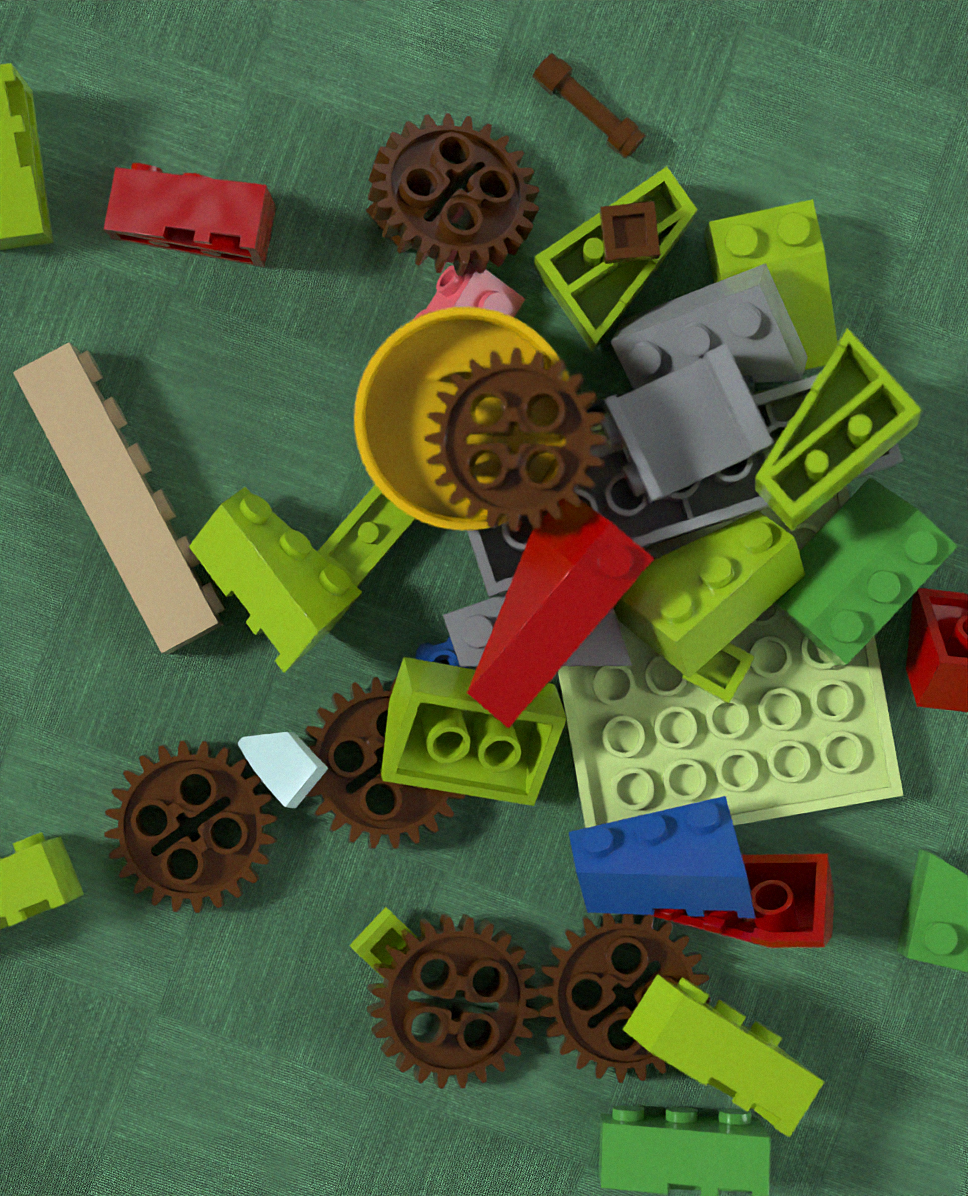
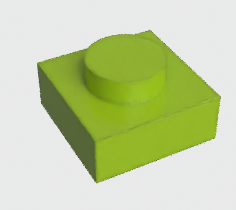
M729 642L690 678L682 674L681 678L729 704L755 656Z
M385 907L349 946L377 972L374 968L375 963L390 965L393 961V958L385 949L387 944L395 946L400 950L406 946L401 934L403 929L410 932L415 938L417 936Z

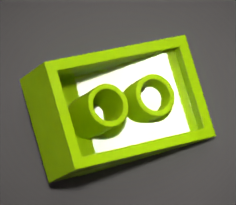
M813 199L710 221L703 235L714 283L766 263L806 352L807 361L804 371L826 366L838 346L825 250Z

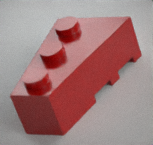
M132 163L131 169L115 167L104 230L114 240L265 268L276 205L267 185L213 179L196 173H183V175L163 173L162 169L152 165Z

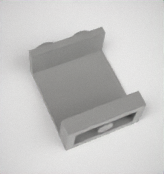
M726 343L706 352L702 359L621 397L616 398V395L605 399L603 403L606 421L601 424L604 434L612 447L621 444L629 461V464L622 467L628 485L635 497L644 493L648 504L765 451L773 445V441Z

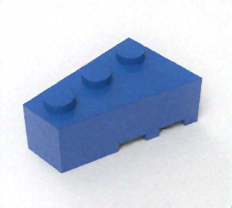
M726 796L568 832L576 873L587 913L654 915L655 908L686 909L687 916L700 917L705 916V910L737 911L738 918H755L748 879Z

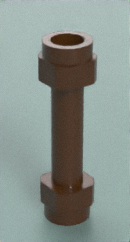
M554 53L549 54L537 67L532 77L551 96L558 92L608 136L606 145L615 153H619L623 158L628 159L642 144L646 135L630 118L626 117L621 121L571 76L573 68L562 58L559 59Z

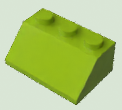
M404 657L389 700L381 771L382 781L534 806L567 719L555 684L547 683L508 729L467 694L476 670Z

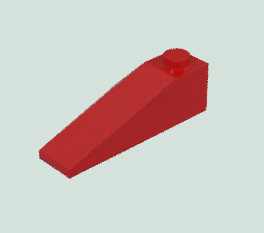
M563 500L559 503L563 519L559 521L548 512L542 519V528H534L531 532L467 691V694L508 729L654 559L612 522L582 501V505L577 507L567 500Z
M919 588L913 594L906 671L917 707L968 712V594Z
M828 854L741 855L748 879L755 918H738L737 911L705 910V916L700 917L687 916L686 909L655 908L654 915H650L768 948H825L833 934L834 887Z

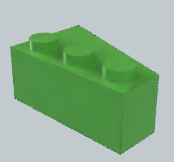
M919 849L896 951L908 959L968 972V875L934 854Z
M631 1105L614 1106L612 1114L600 1113V1186L606 1189L668 1194L670 1189L701 1190V1196H720V1191L752 1192V1196H769L771 1138L759 1118H751V1111L747 1112L744 1109H720L719 1117L698 1116L697 1109L688 1107L666 1108V1115H644L643 1107Z

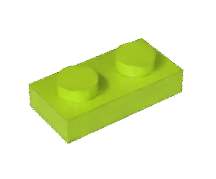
M374 485L317 552L329 563L346 572L351 582L358 588L414 523L416 518L395 506Z

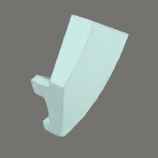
M293 732L242 737L238 742L239 748L253 770L273 795L287 808H296L328 769L299 738V735Z

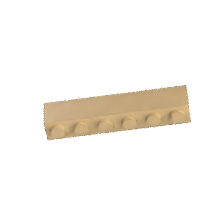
M67 343L14 371V376L161 653L170 654L224 625L218 613L226 610L225 605L212 582L205 585L202 584L194 569L195 566L200 564V561L189 548L191 541L186 535L180 539L177 537L169 521L177 517L164 491L160 489L154 492L145 474L152 471V468L139 444L135 443L129 446L120 429L127 425L125 416L113 396L105 400L96 382L102 379L103 376L90 352L87 350L80 354L76 347L71 343Z

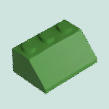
M869 477L799 551L805 576L773 605L837 666L847 665L958 546L919 509Z

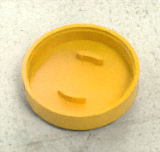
M453 307L437 310L410 321L393 333L379 347L365 369L358 387L355 400L354 427L357 446L368 474L380 491L395 506L422 522L441 528L453 530L490 528L487 525L488 510L484 509L478 517L472 520L466 516L470 504L469 499L456 506L449 503L448 500L456 489L454 484L446 487L436 485L435 481L446 469L444 466H431L427 463L428 458L440 452V446L426 442L424 440L425 436L440 432L441 425L428 418V413H445L447 406L436 395L438 391L454 395L458 389L453 383L451 375L456 373L466 380L473 377L469 361L472 359L479 363L484 370L490 368L491 351L495 350L503 359L504 364L510 363L514 348H519L522 351L525 364H530L535 353L542 351L545 355V369L549 370L559 360V357L538 333L519 320L498 311L477 307ZM565 370L564 375H563V377H562V379H563L564 381H566L567 379H569V376H568L566 370ZM491 397L479 403L475 416L480 426H492L500 420L503 413L501 401L498 398ZM551 398L538 400L531 409V421L535 426L539 427L551 425L558 417L559 405L556 400ZM515 426L512 436L470 435L467 438V442L469 445L502 443L509 446L514 454H519L521 444L561 446L565 444L566 438L563 435L529 437L520 431L519 426ZM487 453L479 457L474 468L478 481L488 483L497 479L502 469L501 459L495 453ZM545 453L533 459L529 469L533 481L540 484L548 483L556 476L558 462L554 455ZM503 515L498 525L508 522V517Z

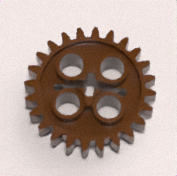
M445 113L441 125L437 126L428 114L424 115L420 128L407 121L401 135L392 132L389 135L386 146H380L368 179L372 183L367 196L368 200L377 203L372 218L373 220H388L382 233L384 238L396 235L402 238L397 249L399 254L409 250L411 247L417 250L416 265H421L427 257L435 259V270L437 273H441L446 262L453 263L457 275L462 276L468 263L471 262L475 270L482 274L489 260L498 267L502 266L507 254L515 256L523 240H527L534 226L532 223L539 211V207L534 204L539 193V187L528 185L534 174V169L518 168L524 152L521 150L508 153L505 148L510 137L507 135L496 141L491 139V124H486L478 132L473 130V122L470 116L464 119L462 126H455L450 113ZM444 158L450 159L456 164L449 163L446 160H444ZM479 166L482 168L470 177L465 190H457L474 167ZM411 190L419 191L424 196L416 195ZM484 192H489L493 194L496 198L490 197L486 195ZM443 197H451L444 205L441 213L433 221L427 222L425 220L438 210ZM450 223L460 225L465 231L453 227Z
M514 348L510 363L504 364L503 359L494 350L490 354V368L485 370L474 359L470 360V370L473 377L466 380L460 375L453 373L451 378L458 389L456 393L452 395L447 392L438 391L436 394L447 406L445 413H428V418L441 425L440 432L425 436L424 440L426 442L440 446V452L428 458L427 463L431 466H444L446 469L435 481L436 485L446 487L454 484L456 489L448 501L456 506L469 499L470 504L466 516L472 520L478 517L484 509L488 510L487 525L491 528H496L502 516L506 515L512 531H519L523 516H528L534 528L540 529L542 528V512L546 510L557 520H562L563 513L559 503L567 500L577 507L582 505L580 498L574 490L578 485L594 489L596 484L585 474L587 468H603L605 465L601 459L592 455V448L608 444L606 437L593 434L592 428L606 421L605 416L601 413L588 414L586 410L598 399L594 392L578 396L576 392L584 381L583 377L578 373L564 381L562 377L566 364L560 359L549 370L545 369V355L542 351H537L530 364H525L522 351L519 348ZM486 398H498L503 407L502 417L492 426H480L475 416L477 406ZM543 398L556 400L559 405V414L555 422L545 427L535 426L531 421L530 415L535 402ZM519 426L520 431L529 437L563 435L566 438V442L561 446L521 444L519 454H514L513 450L505 444L469 445L467 438L470 435L509 437L513 435L514 427ZM495 453L499 456L502 463L500 475L492 482L482 483L478 481L474 471L476 461L484 454ZM545 453L554 455L558 462L556 476L548 483H535L529 471L533 459Z
M378 677L372 679L370 693L366 694L357 682L352 683L350 686V701H347L339 693H334L331 699L336 711L332 713L321 707L316 711V715L324 724L323 728L307 726L305 733L316 741L315 746L308 747L328 767L327 771L305 796V798L320 796L323 801L314 812V815L318 817L331 812L335 816L329 828V831L332 833L344 824L350 827L348 843H354L361 833H366L369 849L377 847L381 836H386L391 850L397 849L400 843V834L405 833L413 845L419 843L420 834L418 827L422 825L428 832L435 834L439 829L433 816L438 814L447 819L452 818L455 814L446 803L447 799L462 800L465 797L464 794L382 781L381 773L356 792L350 794L346 791V786L377 762L378 759L374 752L378 751L383 755L385 738L379 734L376 722L379 715L388 713L389 700L397 677L392 682L389 691H383ZM350 744L359 750L362 762L358 770L346 772L336 766L334 751L337 746ZM381 786L391 793L393 806L388 814L377 815L368 809L365 797L371 787Z
M182 740L179 743L178 756H174L166 744L158 746L160 762L156 763L146 754L141 755L139 760L144 772L140 774L131 769L125 770L123 775L130 783V788H113L111 791L117 799L122 801L121 807L105 810V815L118 820V827L104 832V837L119 839L121 846L109 853V858L118 859L125 857L128 864L120 871L119 877L124 878L135 873L139 879L133 892L138 894L150 886L154 889L152 896V905L154 906L158 905L168 895L172 896L173 912L180 911L185 900L190 899L195 913H200L205 904V897L209 896L213 904L220 908L224 905L223 890L227 889L233 896L239 898L244 894L239 882L241 877L252 883H256L260 879L251 865L253 863L267 865L271 861V858L261 851L260 847L261 845L277 842L276 836L264 831V825L278 820V815L263 813L262 809L264 804L274 798L273 794L257 795L255 788L262 780L258 775L248 779L243 775L249 763L246 758L240 760L234 766L229 764L231 748L224 747L216 757H212L210 741H202L197 754H193L188 740ZM193 774L204 776L211 785V794L205 803L197 804L192 802L186 795L185 784L187 779ZM224 796L230 798L231 803L228 807L199 826L198 832L201 835L199 839L196 835L190 834L177 841L160 855L153 854L152 849L156 844L184 826L185 819L182 816L184 813L191 818L201 814ZM149 805L161 807L167 815V826L161 834L149 832L142 823L143 812ZM221 818H231L239 823L242 829V837L236 846L228 847L217 840L215 827ZM178 849H188L196 855L198 869L192 877L181 876L174 870L172 858Z
M446 913L441 914L439 929H434L423 918L420 920V936L415 938L407 930L403 929L401 931L402 938L406 944L401 950L395 946L386 945L385 949L393 958L390 965L375 963L374 968L384 977L383 983L368 985L367 989L369 992L380 998V1002L371 1004L366 1009L371 1017L383 1018V1020L374 1025L371 1031L376 1038L389 1037L380 1049L386 1057L400 1053L395 1065L402 1073L409 1070L415 1064L413 1077L421 1084L428 1078L431 1072H433L434 1083L440 1089L445 1087L449 1075H453L456 1084L461 1089L466 1088L468 1073L471 1072L482 1083L487 1082L486 1066L492 1064L503 1073L506 1068L501 1056L505 1052L520 1057L522 1054L514 1043L516 1037L532 1038L533 1033L522 1023L524 1018L539 1017V1012L526 1004V1000L540 995L538 994V988L531 984H524V981L532 977L536 971L529 964L517 965L525 956V950L519 945L507 949L512 936L504 930L498 932L492 938L494 924L486 919L474 930L473 918L464 913L458 927L454 926L451 917ZM432 959H441L444 965L442 975L433 982H422L421 971L423 966ZM485 966H492L494 969L492 983L484 989H474L473 978L475 973ZM411 991H420L431 996L452 999L457 991L469 1002H498V1008L494 1011L484 1010L474 1005L456 1002L453 1003L450 1011L437 999L421 998L411 1000L408 999V994ZM423 1012L434 1013L433 1027L427 1033L422 1035L412 1034V1023L419 1014ZM475 1019L485 1020L483 1035L475 1041H464L463 1033L465 1027Z
M602 913V924L595 926L589 917L583 916L584 933L578 935L568 927L564 930L570 942L567 949L554 944L550 947L552 953L559 959L558 965L542 964L541 967L542 972L553 978V983L538 986V994L552 998L551 1003L539 1008L540 1015L543 1017H556L557 1019L547 1028L548 1037L564 1034L565 1039L559 1047V1053L563 1056L574 1049L578 1050L575 1062L576 1068L580 1070L592 1060L595 1062V1075L598 1079L603 1077L608 1067H614L618 1083H623L627 1068H634L639 1079L645 1081L646 1065L651 1063L662 1074L666 1073L664 1060L649 1052L634 1038L627 1044L619 1045L613 1043L608 1038V1030L616 1020L630 1019L657 974L675 985L678 984L682 977L696 986L710 980L706 972L692 971L691 969L702 959L701 954L698 951L687 954L682 953L690 938L684 933L671 940L669 936L673 923L668 920L655 929L653 928V916L643 915L638 923L634 922L633 914H622L621 921H614L611 913ZM622 943H632L640 950L639 961L631 969H618L612 964V952ZM653 961L660 962V968L655 973L646 977L633 988L632 993L635 1001L632 1004L628 1005L621 1000L611 1008L595 1027L588 1026V1020L593 1015L601 1012L615 1000L616 996L612 988L616 984L620 983L627 988L642 975L650 963ZM583 979L595 980L601 986L600 997L591 1005L578 1004L571 995L575 984ZM709 996L708 999L706 1000V1003H710V1002H711V997H710V996Z

